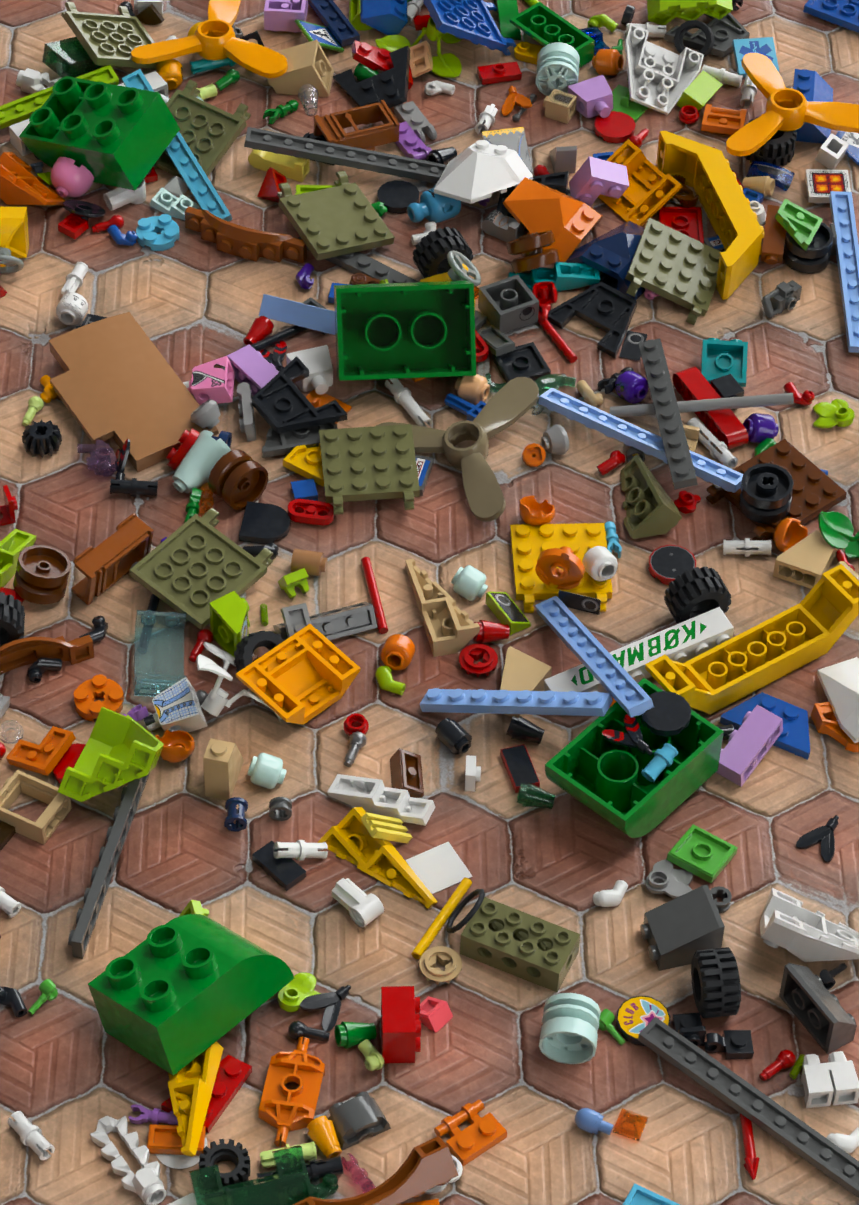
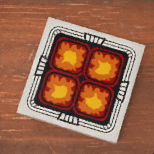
M806 169L805 179L808 203H830V191L851 192L848 170Z

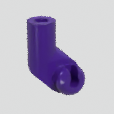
M306 263L296 274L298 284L302 289L306 290L312 288L314 284V278L310 279L314 267L309 263Z

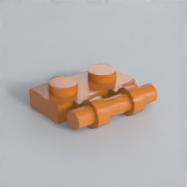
M479 1099L472 1104H465L461 1107L460 1112L452 1117H445L441 1120V1124L434 1128L436 1135L440 1136V1138L447 1133L451 1138L446 1141V1145L451 1154L461 1162L462 1166L507 1138V1130L491 1113L482 1118L477 1114L485 1109L483 1102ZM468 1121L471 1125L461 1131L458 1126Z

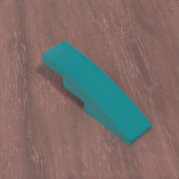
M555 262L553 268L540 267L532 269L530 273L509 272L507 277L519 275L531 292L534 284L544 281L553 282L557 292L600 282L597 269L587 264Z

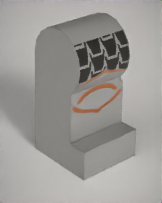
M497 210L490 212L481 224L487 234L505 242L519 239V237L525 235V226L522 223L519 224L516 219L504 216Z

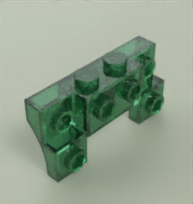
M298 1145L272 1151L277 1174L228 1186H222L218 1165L189 1171L196 1204L293 1205L310 1196L314 1197L302 1147Z

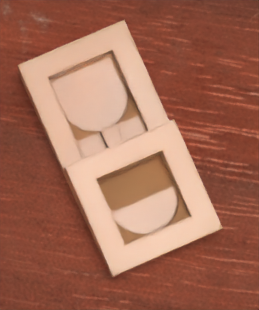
M423 41L410 47L412 76L416 78L433 70L430 44L427 41Z

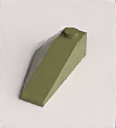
M636 454L621 470L622 491L625 492L623 508L626 510L624 525L633 539L666 534L677 525L682 516L660 483Z

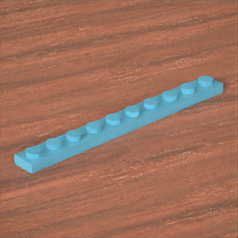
M141 69L122 78L125 87L154 92ZM178 132L165 149L167 155L201 210H208L225 221H231L232 216L184 138Z

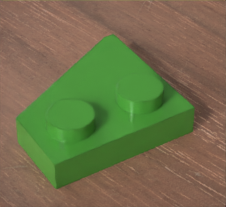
M784 199L775 215V219L804 250H807L823 221L822 218L787 199Z

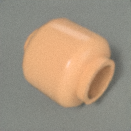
M479 374L475 376H459L455 389L457 390L458 397L476 405L480 401L484 402L490 392V384H488L486 377Z

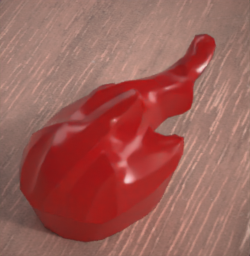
M550 281L536 283L532 289V293L539 300V308L542 310V319L544 320L548 318L552 303L557 302L558 296L555 284Z

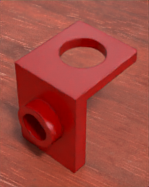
M8 485L3 486L5 505L0 506V514L3 515V518L0 520V526L16 523L14 511L18 510L15 496H11Z

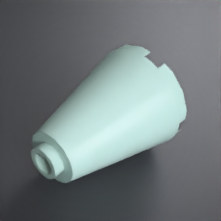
M203 430L172 476L173 486L179 492L190 493L192 488H198L207 483L214 465L223 455L231 451L221 438L217 441L211 436L214 433L211 431Z

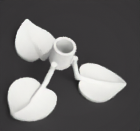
M203 643L206 651H210L222 658L224 666L221 668L208 657L201 654L197 656L198 671H210L218 675L214 688L201 705L204 710L218 717L224 706L230 708L232 703L241 696L251 697L269 707L250 689H243L228 700L229 694L220 688L223 678L229 681L233 680L227 669L230 663L234 665L235 658L230 653L211 643ZM275 713L280 721L282 718L277 713Z

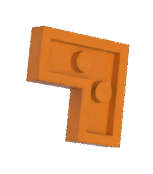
M53 726L39 745L20 739L6 759L10 765L48 776L76 737L71 731Z

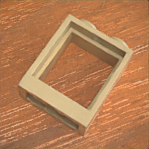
M17 770L11 778L9 777L5 781L3 789L0 791V820L14 826L17 833L44 845L72 809L71 798L59 793L58 787ZM21 792L49 804L36 822L8 810Z

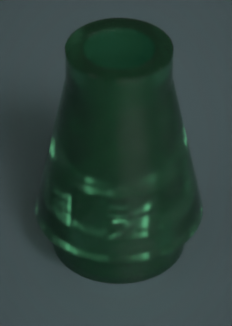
M529 782L527 784L521 783L516 803L522 804V807L552 809L556 794L549 793Z

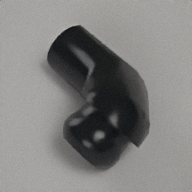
M274 543L263 546L243 547L253 557H256L264 548L273 552L270 559L273 560L278 556L279 548Z
M103 616L94 617L92 620L94 625L92 631L79 636V638L90 635L93 644L103 640L108 629V623L105 622Z
M38 658L27 670L29 680L32 683H38L41 681L42 674L46 670L60 671L62 660L58 658Z
M0 986V1004L10 1006L15 1017L26 1015L28 1011L18 990Z

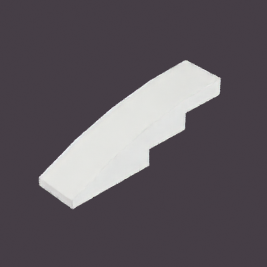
M337 774L327 792L328 796L353 807H363L367 812L398 818L402 822L426 826L435 809L433 800L410 797L408 790L385 787L383 780Z

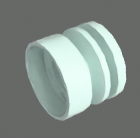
M559 42L547 44L540 50L536 70V85L540 92L546 96H549L554 89L568 93V86L578 83L580 57L577 50L571 45Z
M559 993L547 999L543 1010V1025L539 1040L541 1052L547 1058L565 1064H581L592 1059L596 1053L597 1032L601 1014L598 1004L591 998L576 993Z

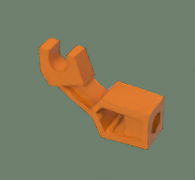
M830 702L815 703L811 712V718L817 732L829 735L845 746V750L859 752V742L854 743L840 728Z

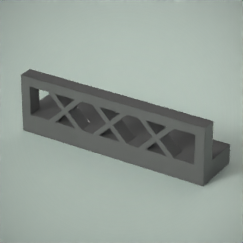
M361 602L309 616L312 626L328 640L378 628L373 604L368 602ZM284 623L273 625L275 633L279 634L283 640L288 639Z

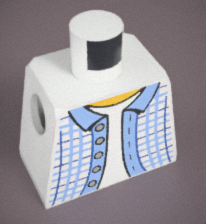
M186 677L155 696L152 702L156 712L144 718L149 731L162 727L164 731L181 730L191 732L207 727L196 691Z

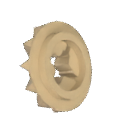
M444 946L432 947L426 950L420 958V973L426 977L427 981L433 980L437 985L440 982H447L449 984L452 979H458L459 973L462 971L461 957L451 948ZM436 960H438V962L441 963L442 966H445V971L441 970L439 967L436 968Z

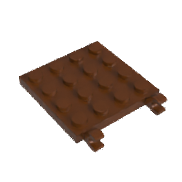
M786 439L781 440L733 469L744 474L750 467L765 463L778 465L786 469L792 476L794 485L790 512L785 518L798 519L801 521V525L819 516L821 511L825 512L846 499L847 495L846 491ZM715 484L707 488L706 491L710 495L706 499L711 504H715L721 498L726 497L741 511L739 505L741 488L735 493L725 491L722 487ZM782 520L769 524L752 521L758 526L753 530L756 536L752 540H768L770 538L773 540L775 528Z

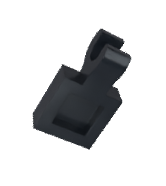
M724 1030L722 1036L717 1033L706 1034L707 1041L704 1043L706 1053L724 1052L725 1059L753 1058L754 1050L751 1030Z

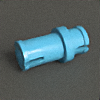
M665 743L661 749H657L654 752V758L641 771V774L648 781L655 782L661 772L673 764V758L678 755L676 748L669 743Z

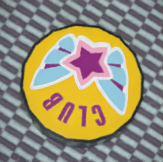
M649 996L631 997L624 1001L617 1010L616 1026L626 1041L634 1045L646 1046L638 1040L639 1033L654 1017L670 1026V1015L668 1009L657 999Z

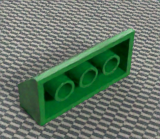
M541 2L536 3L510 19V23L544 47L555 42L571 45L579 54V68L593 59L595 40Z

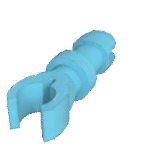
M608 521L604 524L607 549L611 553L612 550L618 553V558L620 559L622 547L618 544L619 537L616 534V526L613 522Z

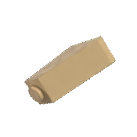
M817 529L777 556L773 576L812 589L822 578V573L829 570L838 549L830 546L822 537L820 530Z
M509 646L506 653L500 690L544 691V680L551 677L552 667ZM505 714V715H506V716H511V717H512V716H515V717H518V718H519V715H520L521 717H523L525 714Z
M210 738L203 757L205 796L222 800L231 798L244 763V759L235 743Z

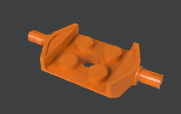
M303 1037L298 1038L297 1048L293 1052H278L271 1056L258 1111L260 1119L277 1129L274 1144L278 1147L280 1146V1141L281 1147H285L288 1132L307 1128V1125L314 1120L322 1079L325 1076V1064L318 1057L307 1054L310 1040L306 1037L304 1043ZM289 1082H296L299 1084V1087L295 1090H289L285 1085Z

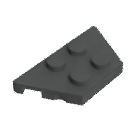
M334 422L282 433H276L270 428L266 436L265 446L262 448V458L289 454L296 446L306 445V448L318 447L320 443L319 430L338 429L337 424Z

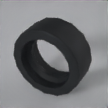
M688 20L681 24L674 36V45L677 51L681 53L685 49L683 45L684 34L692 28H698L704 32L706 42L704 47L697 52L704 54V57H706L714 46V34L711 28L698 20Z

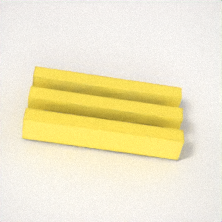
M368 812L361 818V821L373 838L406 844L413 838L411 834L406 833L408 831L406 826H401L403 824L401 819Z

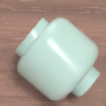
M467 565L465 568L460 567L451 581L454 584V592L468 601H473L477 596L482 598L488 588V585L485 584L487 580L486 575L470 565Z
M260 753L258 757L253 756L247 775L251 776L250 780L253 784L273 789L277 783H283L287 770L283 769V760L267 753Z

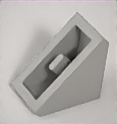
M577 146L555 147L549 151L554 173L569 171V174L575 173Z

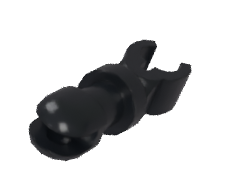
M626 367L619 374L614 373L610 378L599 381L598 391L605 389V394L611 393L615 388L618 376L626 371H634L633 368Z

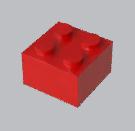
M414 986L381 987V1043L384 1064L415 1063V1052H421L420 997H415Z

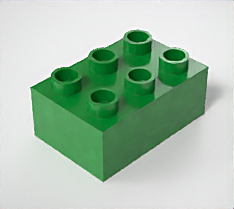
M470 281L334 285L336 364L339 381L476 375L474 283Z

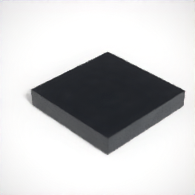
M534 342L516 346V350L497 357L492 354V360L506 383L516 377H527L533 381L551 377V370Z

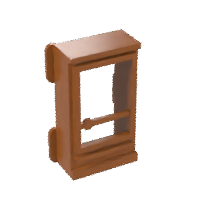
M381 100V103L378 102L339 111L323 117L316 115L314 116L313 134L315 136L324 135L329 143L375 151L376 146L399 141L400 124L386 102ZM383 122V125L359 130L356 126ZM353 127L355 131L345 133L343 129Z
M135 513L123 520L116 527L117 531L97 547H88L73 560L74 566L86 577L73 586L71 591L87 605L93 602V597H98L100 592L104 593L127 575L133 563L141 561L150 553L154 530L137 517Z

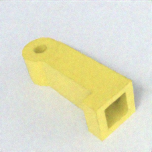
M255 149L248 156V161L254 168L267 172L272 167L286 176V178L303 182L310 171V159Z

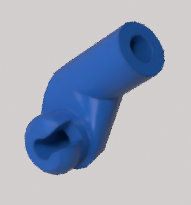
M111 225L107 230L115 243L120 245L132 246L138 238L137 233L134 231L122 234L116 225Z

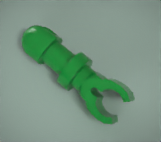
M290 100L284 106L279 105L276 109H267L264 112L263 119L270 117L268 124H273L279 117H285L288 112L296 111L299 103L296 100Z
M192 488L189 503L185 509L187 515L185 516L184 523L199 513V501L202 490Z

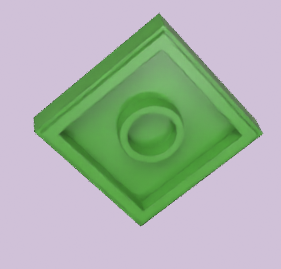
M693 824L669 851L666 860L712 883L736 855L738 847Z

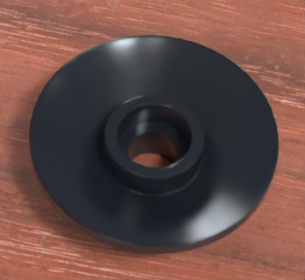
M66 200L63 202V207L67 211L86 221L89 218L102 217L106 212L102 207L85 201Z

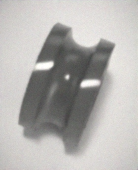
M276 797L270 800L269 816L273 820L285 821L292 816V802L290 799Z
M720 886L712 888L710 892L719 913L728 911L732 898L731 892ZM717 897L722 898L723 902H717Z

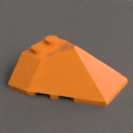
M13 152L2 153L0 156V199L7 205H63V202L66 200L58 195L51 186L49 188L42 183V178L34 176L31 173V166Z
M526 177L503 202V205L519 224L522 223L527 228L528 234L552 230L555 242L550 246L544 247L543 250L557 249L560 258L558 262L567 261L590 230H593L603 218V215L587 203Z

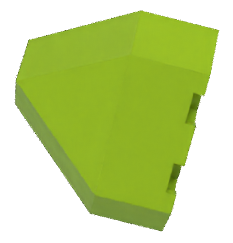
M647 0L648 20L659 25H666L675 17L685 21L697 20L703 14L722 19L733 10L732 0Z
M101 707L88 742L74 768L68 767L66 769L58 792L83 802L93 796L147 776L155 768L164 744L129 715L124 716Z

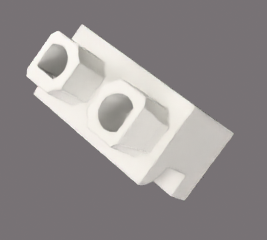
M843 1051L829 1054L828 1063H820L819 1056L816 1054L804 1056L801 1083L804 1086L806 1108L830 1106L831 1101L833 1106L858 1103L859 1080L853 1061H847Z

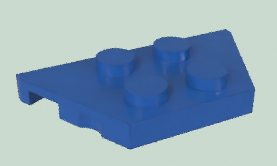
M761 692L721 715V724H733L734 729L738 730L748 711L752 712L756 705L763 707L783 719V732L773 746L808 760L810 755V739L807 710Z

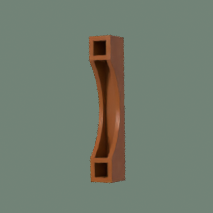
M437 1136L414 1147L396 1173L384 1183L366 1193L344 1199H320L310 1196L293 1205H399L410 1198L423 1195L425 1191L435 1186L447 1184L452 1178L458 1176V1172L448 1146L440 1136Z

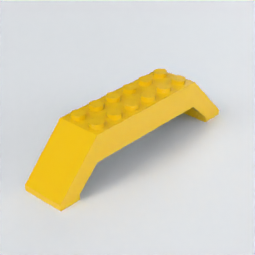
M660 131L656 166L665 175L669 173L670 175L676 174L686 178L685 184L693 187L696 195H698V199L716 235L719 236L724 246L725 252H720L716 288L722 300L728 299L758 265L759 255H761L762 251L761 241L764 238V228L757 221V215L752 211L749 199L745 197L742 186L737 182L735 172H732L729 160L725 159L721 150L668 131Z
M840 564L822 573V578L799 604L685 663L673 661L664 654L645 664V669L665 691L682 696L689 703L690 707L711 715L827 654L859 615V581Z

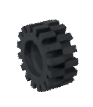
M219 1139V1145H216L215 1141L210 1143V1148L206 1146L203 1149V1154H200L201 1182L204 1181L206 1189L211 1186V1192L213 1193L220 1189V1195H225V1190H229L230 1194L235 1193V1187L240 1191L243 1188V1183L247 1184L249 1181L250 1156H248L247 1149L242 1148L241 1143L238 1142L234 1146V1140L229 1139L228 1144H225L224 1139ZM220 1161H231L236 1166L229 1173H219L214 1169V1165Z

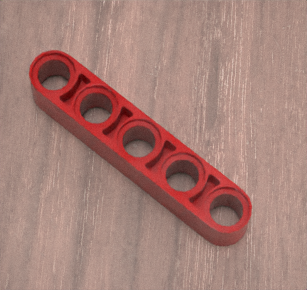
M696 367L679 371L672 376L674 387L685 401L721 398ZM731 409L694 412L705 427L720 442L722 441L727 445L728 450L748 443V432Z

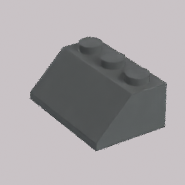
M792 963L786 964L779 997L826 1054L853 1041L857 1027L855 1019L840 1006L837 997L834 994H830L824 987L821 978L818 975H814L806 966Z

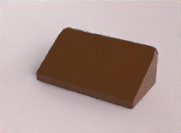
M399 748L390 758L392 788L408 790L410 797L421 798L424 796L421 755Z

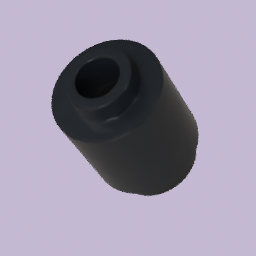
M446 718L437 725L435 729L437 738L453 754H463L469 750L472 736L455 720Z

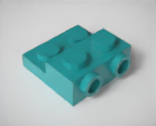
M718 338L703 339L701 373L710 384L713 379L731 374L741 387H746L748 342H742L739 339H732L730 341H723Z

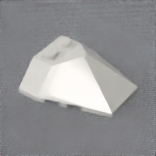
M479 140L448 162L434 188V193L472 204L490 198L493 192L500 190L502 194L507 192L508 187L515 186L516 188L525 177L533 180V175L516 151L507 149L503 145L497 146L489 144L486 140Z
M774 888L771 889L760 920V933L764 943L773 948H778V946L785 948L804 962L859 959V932L842 923L837 925L825 919L824 913L820 911L814 913L802 908V901Z

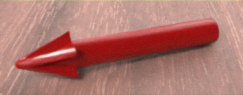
M740 1114L745 1152V1164L743 1165L752 1180H755L760 1158L756 1157L752 1121Z

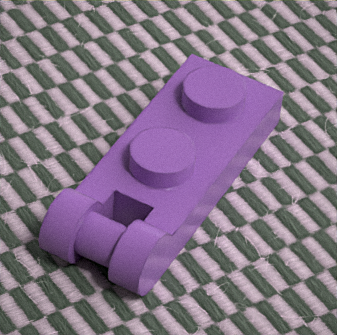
M406 121L399 123V141L395 142V144L406 157L426 160L427 155L432 149L423 143Z

